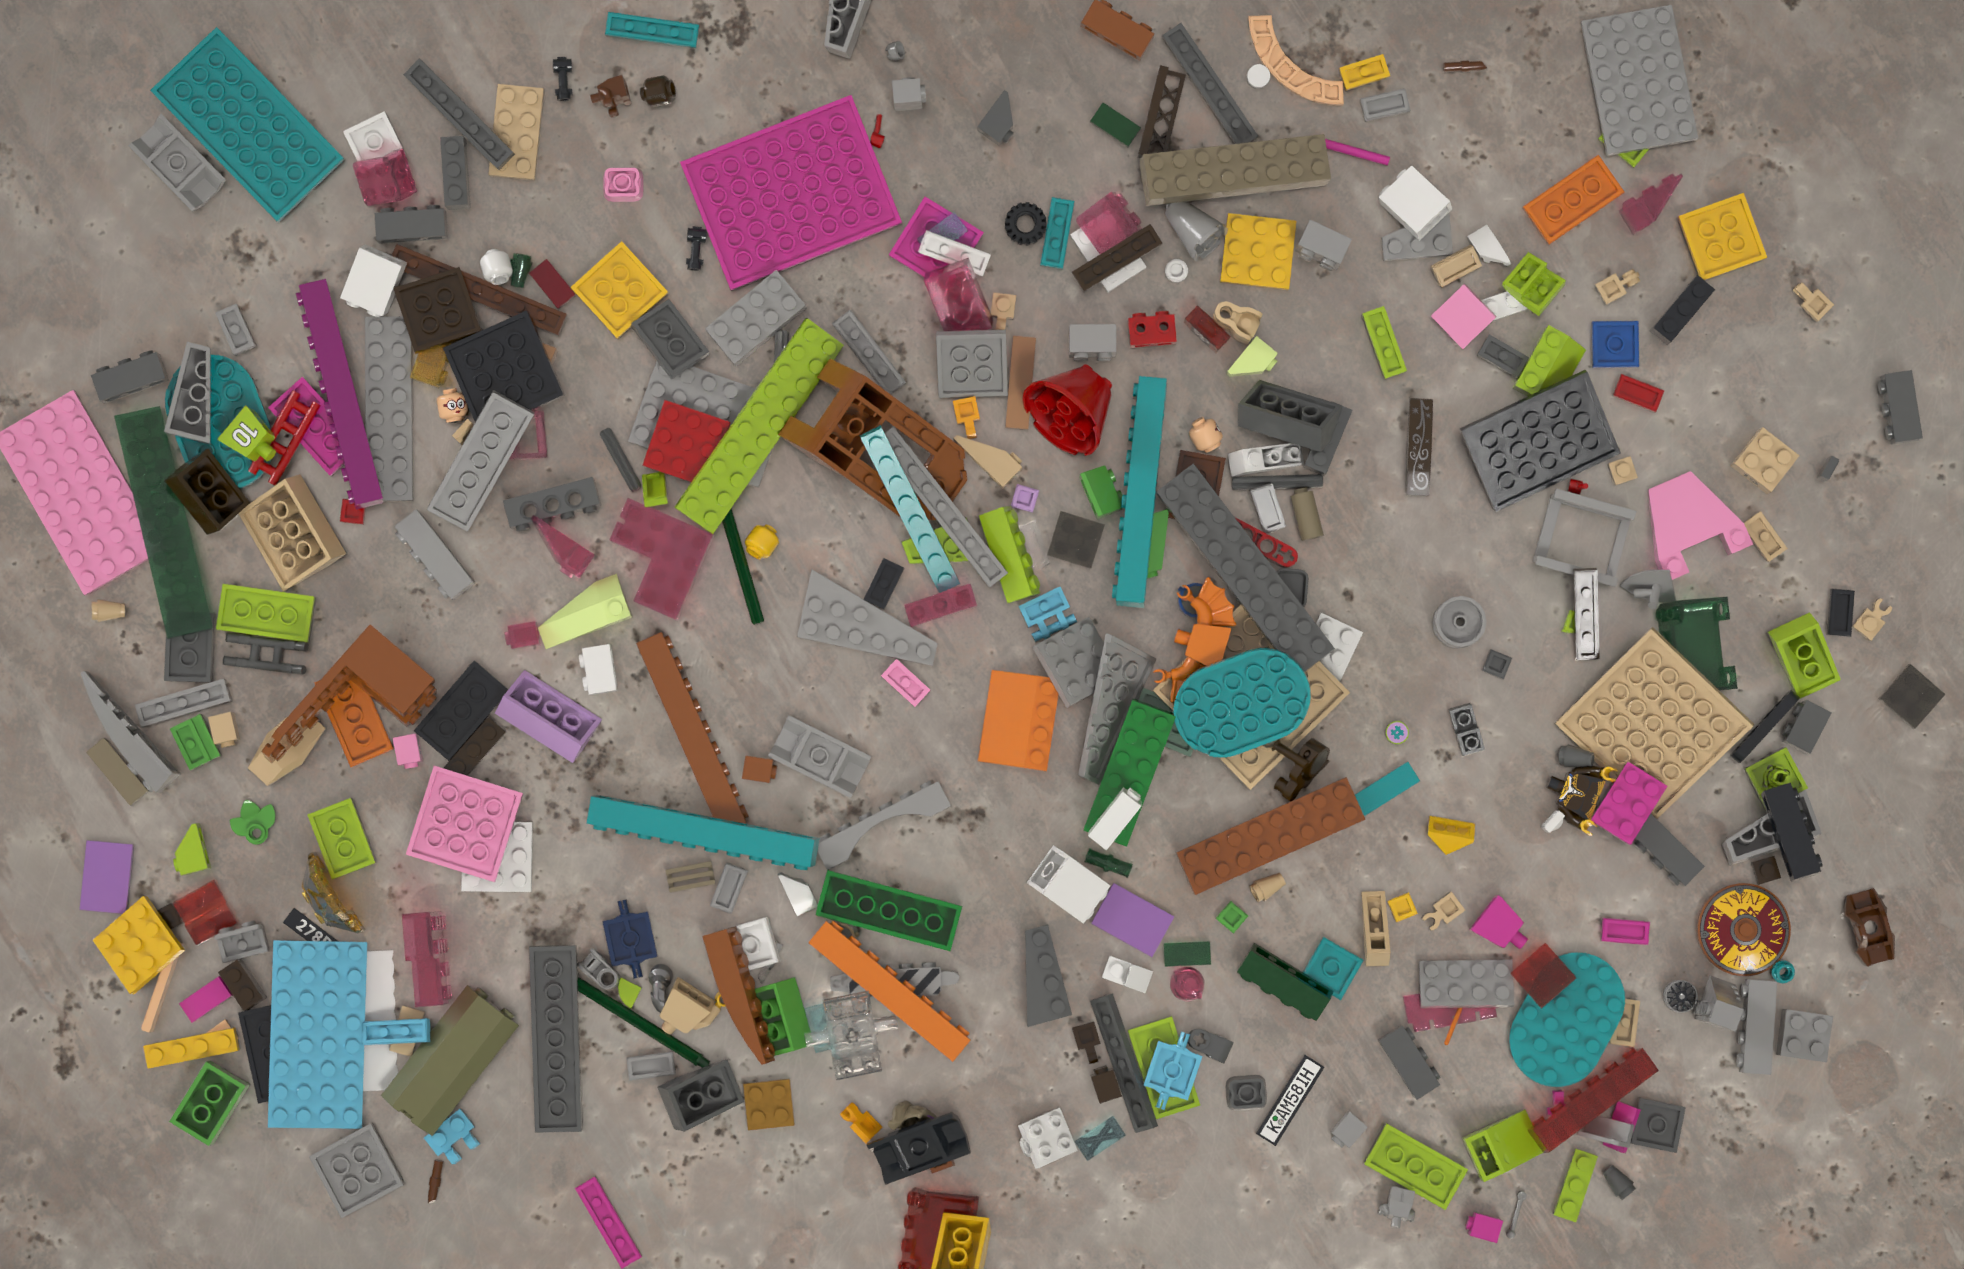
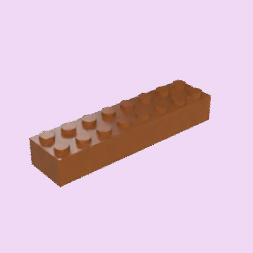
M1345 777L1176 852V855L1193 894L1197 895L1366 819L1349 781Z

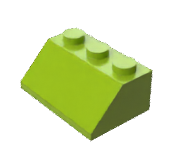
M1548 325L1544 329L1512 389L1528 397L1572 376L1586 349L1570 336Z

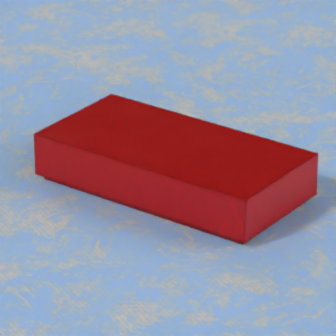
M1621 374L1612 396L1656 413L1664 390Z

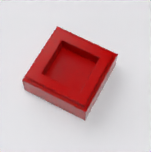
M342 499L340 522L364 525L366 507L356 510L355 504H350L349 499Z

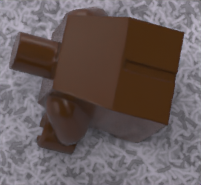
M623 75L607 79L597 86L598 93L590 95L593 104L601 102L604 107H610L608 112L611 118L619 115L617 109L619 104H625V106L632 104L628 86Z

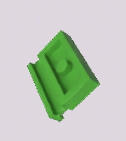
M198 714L170 728L189 770H193L221 756L217 745L213 742V737L202 714Z

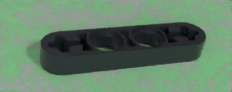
M1792 690L1788 691L1730 756L1738 763H1741L1796 704L1800 697Z

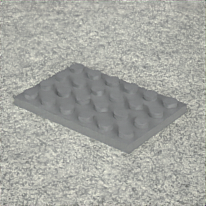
M1672 5L1581 21L1606 155L1611 156L1698 140Z
M656 361L628 442L648 449L664 400L729 421L731 426L756 388L693 366L671 380L662 366ZM772 450L748 483L749 485L759 488Z

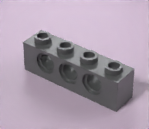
M593 477L503 500L509 526L511 529L516 528L517 532L530 529L529 525L537 522L539 526L552 523V518L560 516L561 520L572 518L575 516V512L583 511L584 514L597 511L596 507L601 506ZM574 493L581 495V502L578 505H571L569 502L570 496ZM552 499L558 500V509L548 511L547 503ZM529 505L536 507V514L533 517L525 516V508Z

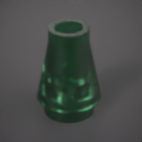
M513 253V258H510L513 269L511 286L524 288L525 281L533 264L531 262L532 256Z

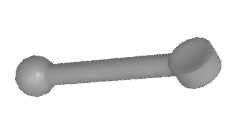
M1524 1191L1517 1193L1518 1202L1510 1230L1506 1234L1510 1239L1516 1235L1514 1230L1521 1205L1527 1197Z

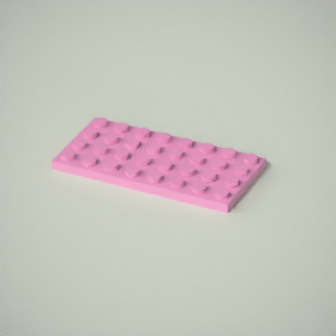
M75 390L68 392L0 432V449L85 596L166 550Z

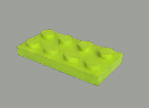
M222 584L216 630L309 643L315 597Z
M1172 1016L1128 1030L1143 1081H1145L1157 1042L1160 1041L1169 1045H1177L1179 1036ZM1194 1083L1188 1100L1179 1097H1169L1165 1110L1161 1109V1106L1160 1108L1155 1107L1160 1093L1153 1088L1145 1086L1156 1119L1200 1106Z
M1387 1123L1363 1163L1403 1187L1415 1191L1419 1196L1444 1210L1447 1209L1468 1171L1467 1168Z

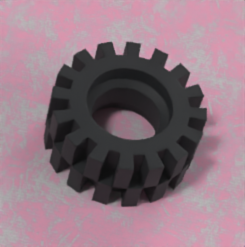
M1018 203V205L1011 207V210L1006 215L1005 229L1007 235L1013 242H1017L1019 245L1035 244L1045 233L1046 216L1043 210L1034 203ZM1023 215L1032 217L1035 222L1034 228L1030 232L1020 231L1016 224L1019 217Z

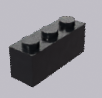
M1697 275L1650 329V332L1664 344H1670L1715 289Z

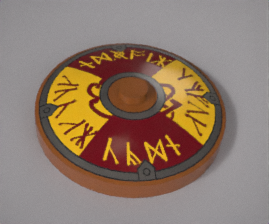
M1738 883L1719 889L1704 903L1697 920V938L1703 954L1716 968L1731 975L1753 976L1769 970L1783 957L1790 941L1791 925L1784 905L1772 892L1754 884Z

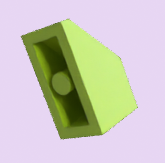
M200 823L191 824L175 852L176 858L173 859L176 872H180V875H188L211 869Z

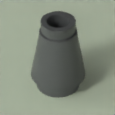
M1569 744L1561 746L1559 764H1563L1564 767L1593 766L1595 758L1593 752Z
M1614 1165L1603 1173L1615 1196H1619L1621 1200L1625 1199L1636 1189L1633 1185L1634 1182Z

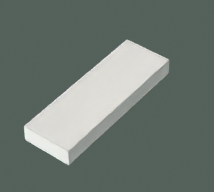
M927 230L918 250L921 254L983 276L991 256L989 253Z

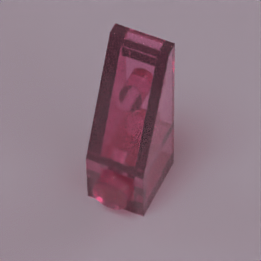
M533 515L531 520L554 561L562 566L559 571L570 578L573 574L580 578L595 554Z

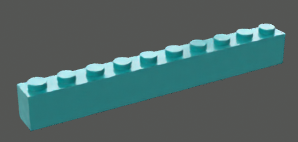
M1139 376V382L1134 383L1133 397H1137L1136 405L1131 407V419H1135L1134 428H1129L1128 441H1132V450H1127L1126 464H1130V469L1124 475V486H1128L1127 495H1122L1121 508L1125 509V517H1120L1119 531H1123L1122 540L1118 539L1117 553H1120L1121 556L1120 562H1115L1114 576H1118V585L1113 584L1112 598L1116 599L1117 606L1145 607L1167 378Z
M601 795L591 796L586 823L593 825V829L607 831V828L616 829L615 833L621 835H629V832L637 833V837L641 839L651 840L652 836L660 838L659 842L673 844L674 841L682 842V846L687 848H696V845L703 846L704 851L718 853V850L727 851L726 855L740 857L741 854L749 855V859L753 861H763L764 858L772 860L771 864L785 866V863L794 864V868L799 870H808V867L815 866L820 840L817 837Z

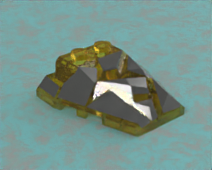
M317 852L310 853L307 858V866L302 883L304 890L302 895L315 911L314 914L321 924L325 923L326 926L355 933L365 931L366 929L354 910H346L324 874L328 870Z

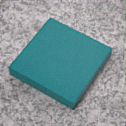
M1323 937L1303 973L1334 991L1332 996L1341 1000L1364 960Z

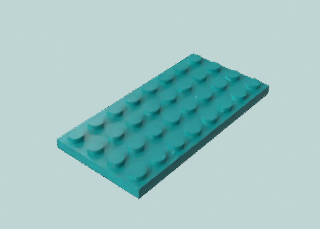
M217 27L150 90L278 223L345 160Z

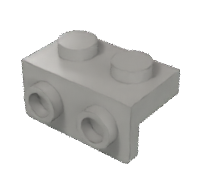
M255 921L243 923L242 928L233 930V927L220 929V934L214 935L215 940L218 942L223 963L269 952L263 924H256Z

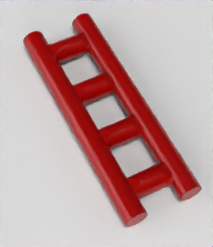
M292 390L271 428L275 439L270 446L282 455L278 465L275 468L264 462L265 459L260 456L256 461L252 462L248 469L254 475L257 474L259 469L271 475L268 482L274 486L279 482L321 406L313 401L310 407L297 401L301 394ZM292 409L305 415L299 427L286 421ZM281 429L294 435L288 447L275 441Z

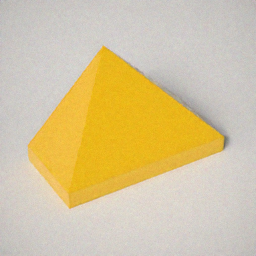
M1429 816L1428 836L1445 855L1474 842L1475 823Z

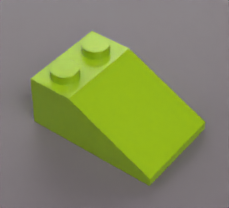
M1810 612L1768 632L1775 652L1794 692L1800 697L1799 699L1841 680L1819 623Z

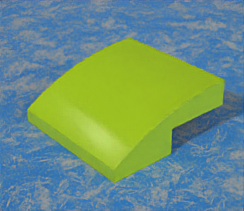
M1528 252L1504 280L1502 286L1523 306L1540 316L1565 286L1566 280L1548 270L1546 262Z

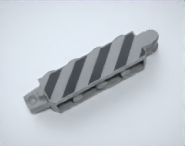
M936 962L922 963L921 968H913V963L899 964V969H893L898 973L896 978L903 983L906 980L916 988L914 993L918 996L938 995L942 991V986L956 984L960 978L956 972L941 971V967H936ZM847 974L830 977L831 991L848 992V995L853 999L875 998Z

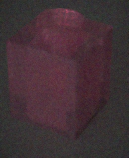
M533 621L507 626L508 631L505 632V640L507 646L511 645V649L516 650L541 645L537 622Z

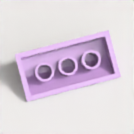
M526 670L521 673L504 694L495 712L499 717L572 763L583 751L602 721L601 718Z

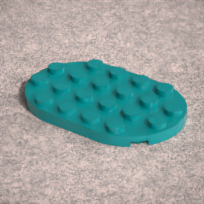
M211 355V445L175 436L185 463L208 448L238 488L241 489L256 482L265 472L260 469L256 475L249 472L248 469L253 461L220 442L218 437L245 405L253 409L270 430L272 427L255 382L248 371L232 359L220 355ZM180 367L173 374L169 386L166 389L165 409L167 416L169 414L171 402L173 399ZM272 459L270 461L264 460V462L270 464L272 461Z
M1271 648L1248 650L1203 667L1192 673L1183 682L1174 703L1175 724L1181 737L1193 749H1197L1212 757L1235 756L1283 738L1297 729L1303 722L1311 701L1310 683L1302 666L1288 654Z
M1578 952L1561 955L1543 967L1520 1007L1510 1030L1509 1042L1513 1059L1527 1077L1545 1086L1564 1087L1581 1081L1593 1071L1624 1012L1625 991L1616 971L1601 958L1588 953Z

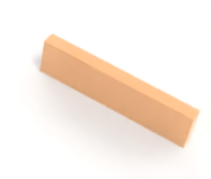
M179 956L159 974L141 1027L143 1031L154 1032Z

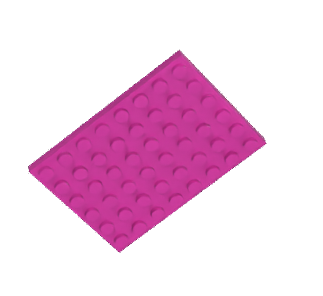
M852 95L680 162L731 291L768 277L775 270L778 272L902 224Z

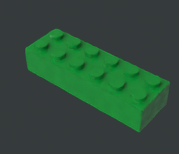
M1132 698L1083 831L1089 832L1123 787L1127 790L1132 788L1140 794V800L1143 805L1176 716H1174V713ZM1142 805L1114 840L1115 843L1127 847Z
M827 870L815 915L951 951L963 906Z

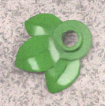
M245 800L241 807L240 817L230 819V826L233 832L239 836H245L252 844L259 845L264 843L269 835L268 829L275 823L274 807L272 804H269L260 809L252 801ZM255 829H260L261 835L258 838L253 835Z

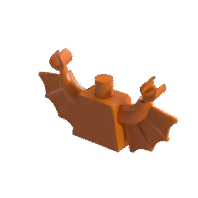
M1210 577L1206 578L1196 598L1193 596L1192 590L1186 585H1182L1188 590L1186 596H1181L1177 592L1181 600L1189 601L1190 605L1196 610L1197 624L1193 625L1191 633L1180 629L1177 630L1174 642L1187 646L1185 652L1187 658L1182 666L1171 669L1168 672L1164 669L1153 671V673L1161 672L1163 674L1161 680L1154 681L1156 683H1163L1168 678H1172L1171 703L1175 702L1181 685L1192 673L1222 661L1231 628L1218 626H1236L1232 614L1234 605L1227 600L1225 588L1215 586Z

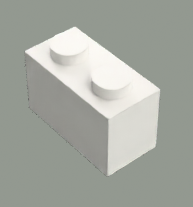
M611 645L582 648L583 654H579L581 668H585L586 677H582L584 691L588 690L589 695L618 691Z

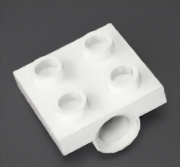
M1056 1108L1018 1125L1022 1135L1020 1139L1021 1149L1027 1157H1031L1035 1169L1078 1151L1060 1108Z

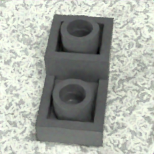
M1467 703L1448 709L1462 756L1485 750L1472 704Z

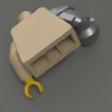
M657 964L653 966L648 978L652 985V992H650L651 1001L655 1009L660 1012V1018L665 1021L662 1024V1029L667 1034H673L676 1029L683 1033H688L692 1029L697 1030L707 1027L720 1013L721 1006L725 1007L724 1002L720 1003L719 1001L721 997L720 992L715 995V1000H713L679 977L675 980L669 995L666 996V987L670 985L673 978L672 970L666 965Z

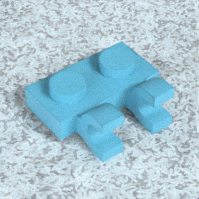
M462 1109L457 1110L446 1119L433 1136L428 1134L424 1137L436 1155L440 1156L442 1153H445L452 1165L462 1159L452 1146L461 1138H463L470 1150H474L480 1145L479 1141L470 1132L475 1128V1125Z

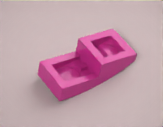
M219 976L183 1000L179 1005L191 1023H193L230 998L232 993L221 976Z

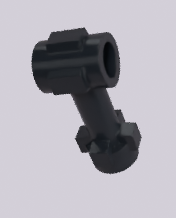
M557 57V59H553V73H558L559 89H555V96H557V101H570L573 93L572 89H568L567 73H572V60L567 59V57Z
M693 226L687 230V242H691V256L686 258L687 270L701 271L704 260L700 259V245L706 242V229Z

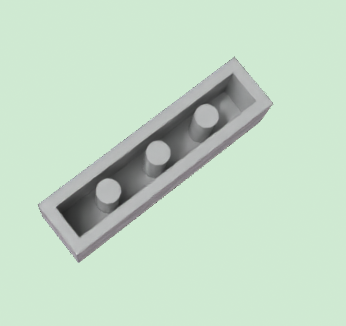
M414 510L395 525V528L398 530L395 535L403 544L406 542L412 548L409 553L417 562L420 560L426 566L424 572L431 581L436 579L441 585L438 587V590L445 599L450 597L452 600H455L475 584L419 510Z
M1745 979V984L1741 985L1744 1010L1740 1021H1743L1742 1030L1738 1032V1044H1741V1054H1737L1736 1066L1740 1068L1739 1072L1771 1075L1777 981Z

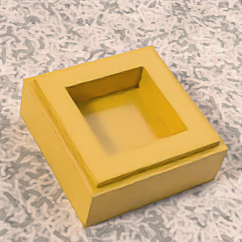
M1409 892L1387 901L1396 923L1418 914Z

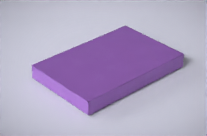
M86 841L80 910L123 914L128 909L134 851L133 844Z
M1113 883L1091 924L1153 957L1174 916Z

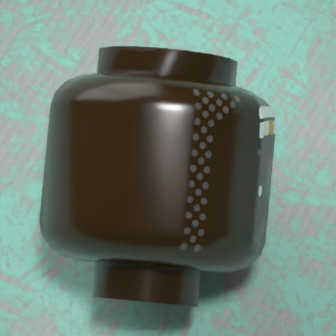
M662 75L645 79L643 87L640 88V95L642 100L646 101L650 107L670 104L676 96V89L673 80H669L667 76Z

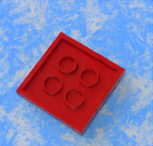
M664 400L642 466L692 482L729 429L731 422Z

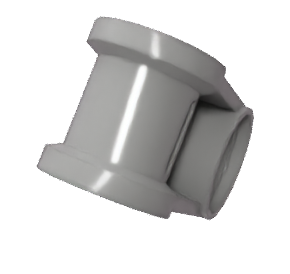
M591 948V953L582 962H578L577 966L603 989L616 988L620 981L619 973L599 952ZM611 972L615 979L613 984L607 986L603 982V976Z

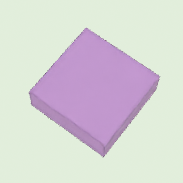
M1017 484L1011 506L1033 513L1039 490Z

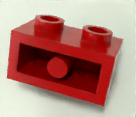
M1169 311L1155 312V316H1146V313L1132 314V318H1128L1130 348L1176 344L1175 315L1169 314ZM1161 325L1166 326V327H1167V330H1165V331L1161 330V329H1160V326H1161ZM1137 328H1143L1144 332H1138Z

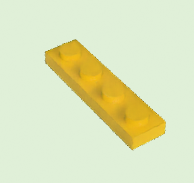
M235 1027L143 1046L148 1069L240 1050Z

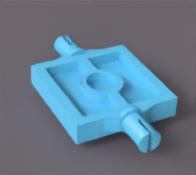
M1181 1031L1177 1045L1157 1042L1143 1084L1160 1093L1157 1105L1155 1106L1157 1108L1161 1106V1109L1165 1110L1169 1097H1179L1185 1100L1189 1098L1203 1057L1186 1048L1190 1034L1186 1033L1185 1035V1032Z

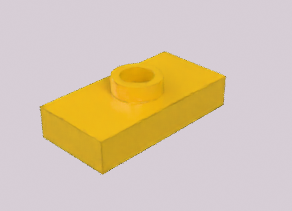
M1384 54L1339 68L1346 91L1390 77Z

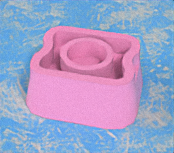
M608 168L604 172L603 193L607 201L636 202L643 197V172L639 168Z

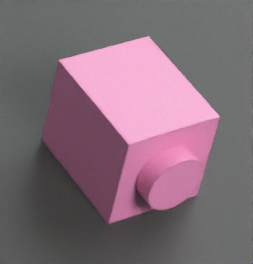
M418 734L393 738L397 764L399 766L404 765V769L418 767V762H423Z

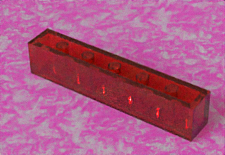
M1634 1047L1630 1048L1622 1054L1624 1059L1620 1062L1613 1061L1604 1068L1605 1073L1601 1076L1594 1075L1586 1081L1587 1086L1582 1090L1577 1088L1568 1095L1569 1100L1565 1103L1558 1102L1549 1109L1551 1113L1546 1117L1541 1115L1531 1122L1532 1127L1528 1129V1132L1543 1153H1550L1659 1071L1643 1048L1636 1050Z

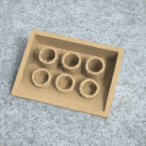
M301 474L284 479L247 505L239 513L240 518L283 592L328 567L346 554Z

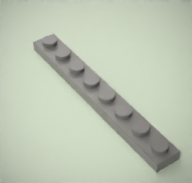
M894 427L890 428L885 432V435L914 492L988 587H991L1008 572Z

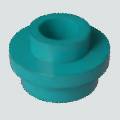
M1781 960L1774 964L1772 977L1775 981L1784 984L1794 978L1795 969L1789 961ZM1785 968V973L1780 975V970Z

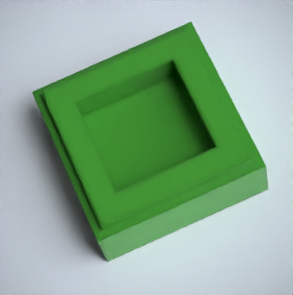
M1230 901L1215 919L1234 934L1248 915Z

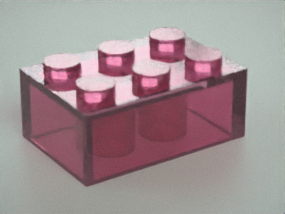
M969 258L925 273L924 283L944 331H972L992 328L993 318Z

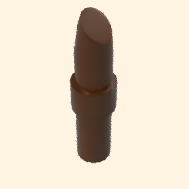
M1467 60L1443 63L1444 72H1469L1487 69V66L1482 61L1469 62Z
M434 1160L432 1176H430L428 1204L435 1202L437 1198L444 1162L442 1160Z

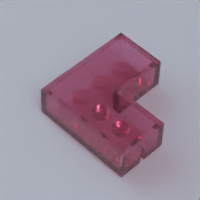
M627 498L620 514V518L625 520V523L623 525L617 521L609 541L651 559L633 602L678 621L715 536Z
M441 911L402 914L405 961H412L415 1007L449 1004V999H452L451 985H447V976H450V964L445 962V953H448V940L443 938V930L446 929L445 915L442 916Z

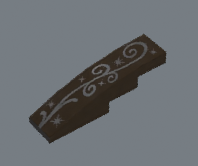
M1409 399L1406 495L1429 496L1433 399Z

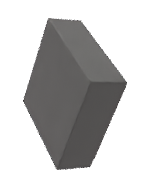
M1834 456L1828 457L1817 478L1822 481L1829 480L1839 463V459Z
M1490 649L1482 671L1504 679L1512 657Z

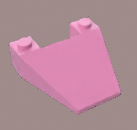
M1691 471L1648 489L1655 563L1658 570H1670L1672 580L1689 573L1681 551L1702 541L1719 535L1727 555L1753 545L1744 523Z

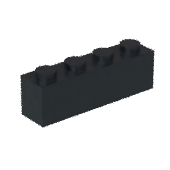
M1791 783L1763 791L1761 796L1790 881L1794 882L1819 874L1821 872L1820 868L1823 867L1820 855L1814 852L1812 845H1815V840L1812 832L1807 831L1805 825L1807 817L1804 810L1799 808L1797 801H1800V797L1796 787L1792 788Z

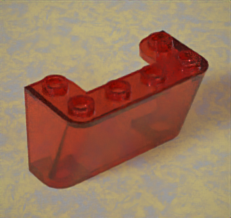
M917 1187L909 1191L907 1195L908 1214L904 1218L905 1237L901 1241L902 1260L898 1264V1269H931L943 1213L977 1216L979 1196Z

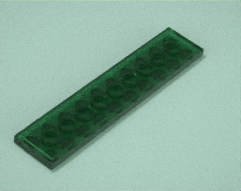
M160 406L115 415L114 419L167 639L211 630L213 625L185 508L164 481L175 471L167 434L164 432L165 425Z

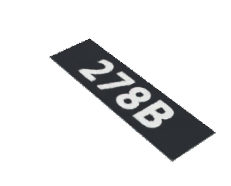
M295 908L292 909L283 921L285 925L307 941H338Z

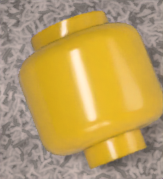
M767 524L765 526L756 525L753 527L745 539L747 553L758 560L770 557L779 544V538L776 535L777 531Z

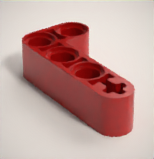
M1236 518L1244 530L1251 532L1252 541L1268 561L1282 568H1290L1297 562L1298 553L1293 547ZM1264 540L1271 542L1272 551L1268 553L1263 552L1260 548V543ZM1277 546H1280L1281 549L1278 552L1286 554L1287 551L1290 552V557L1293 560L1284 563L1283 556L1277 554L1276 558H1274L1272 555L1277 550Z

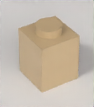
M234 712L208 717L215 745L221 744V748L234 746V741L241 740Z

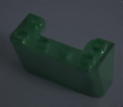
M1728 596L1678 600L1660 604L1655 613L1659 633L1719 691L1738 689L1735 666L1723 667L1719 621L1730 620ZM1720 604L1723 608L1722 615L1720 613ZM1728 673L1730 675V683L1727 680Z

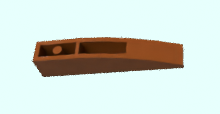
M735 926L702 936L717 987L735 1026L761 1065L775 1061V1050L769 1041L767 1034L768 1026L762 1017L761 1002L755 993V981L749 972V961L742 948L740 932L737 931Z

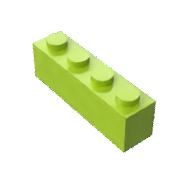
M1004 506L979 515L990 551L1008 572L1000 579L1007 603L1017 602L1040 594V582L1037 576L1034 575L1032 569L1033 561L1030 554L1026 551L1024 545L1025 537L1019 530L1016 511L1012 509V506Z

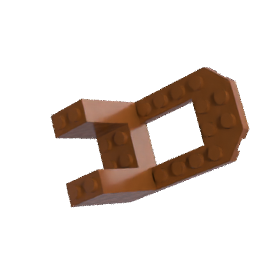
M829 359L817 378L837 392L831 404L814 428L790 416L778 435L812 460L848 479L900 517L878 472L859 459L866 449L860 435L880 425L882 426L884 421H887L931 454L924 463V466L953 502L967 482V472L964 470L963 461L965 459L964 449L868 377ZM917 496L928 520H936Z
M369 625L271 736L275 739L272 745L267 743L261 752L270 763H273L275 760L278 762L292 745L296 747L304 738L302 734L307 728L311 730L319 721L318 715L323 710L327 712L335 703L333 701L334 697L338 693L342 695L350 686L348 682L350 680L404 726L407 727L410 723L414 725L422 716L420 714L421 710L425 706L429 708L437 699L435 696L437 689L433 686L435 679L372 625Z

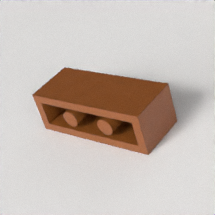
M1094 0L1081 22V27L1140 61L1154 38L1155 33L1151 32L1152 28L1145 23L1137 24L1132 21L1133 17L1124 11L1119 13L1113 10V6L1105 0Z

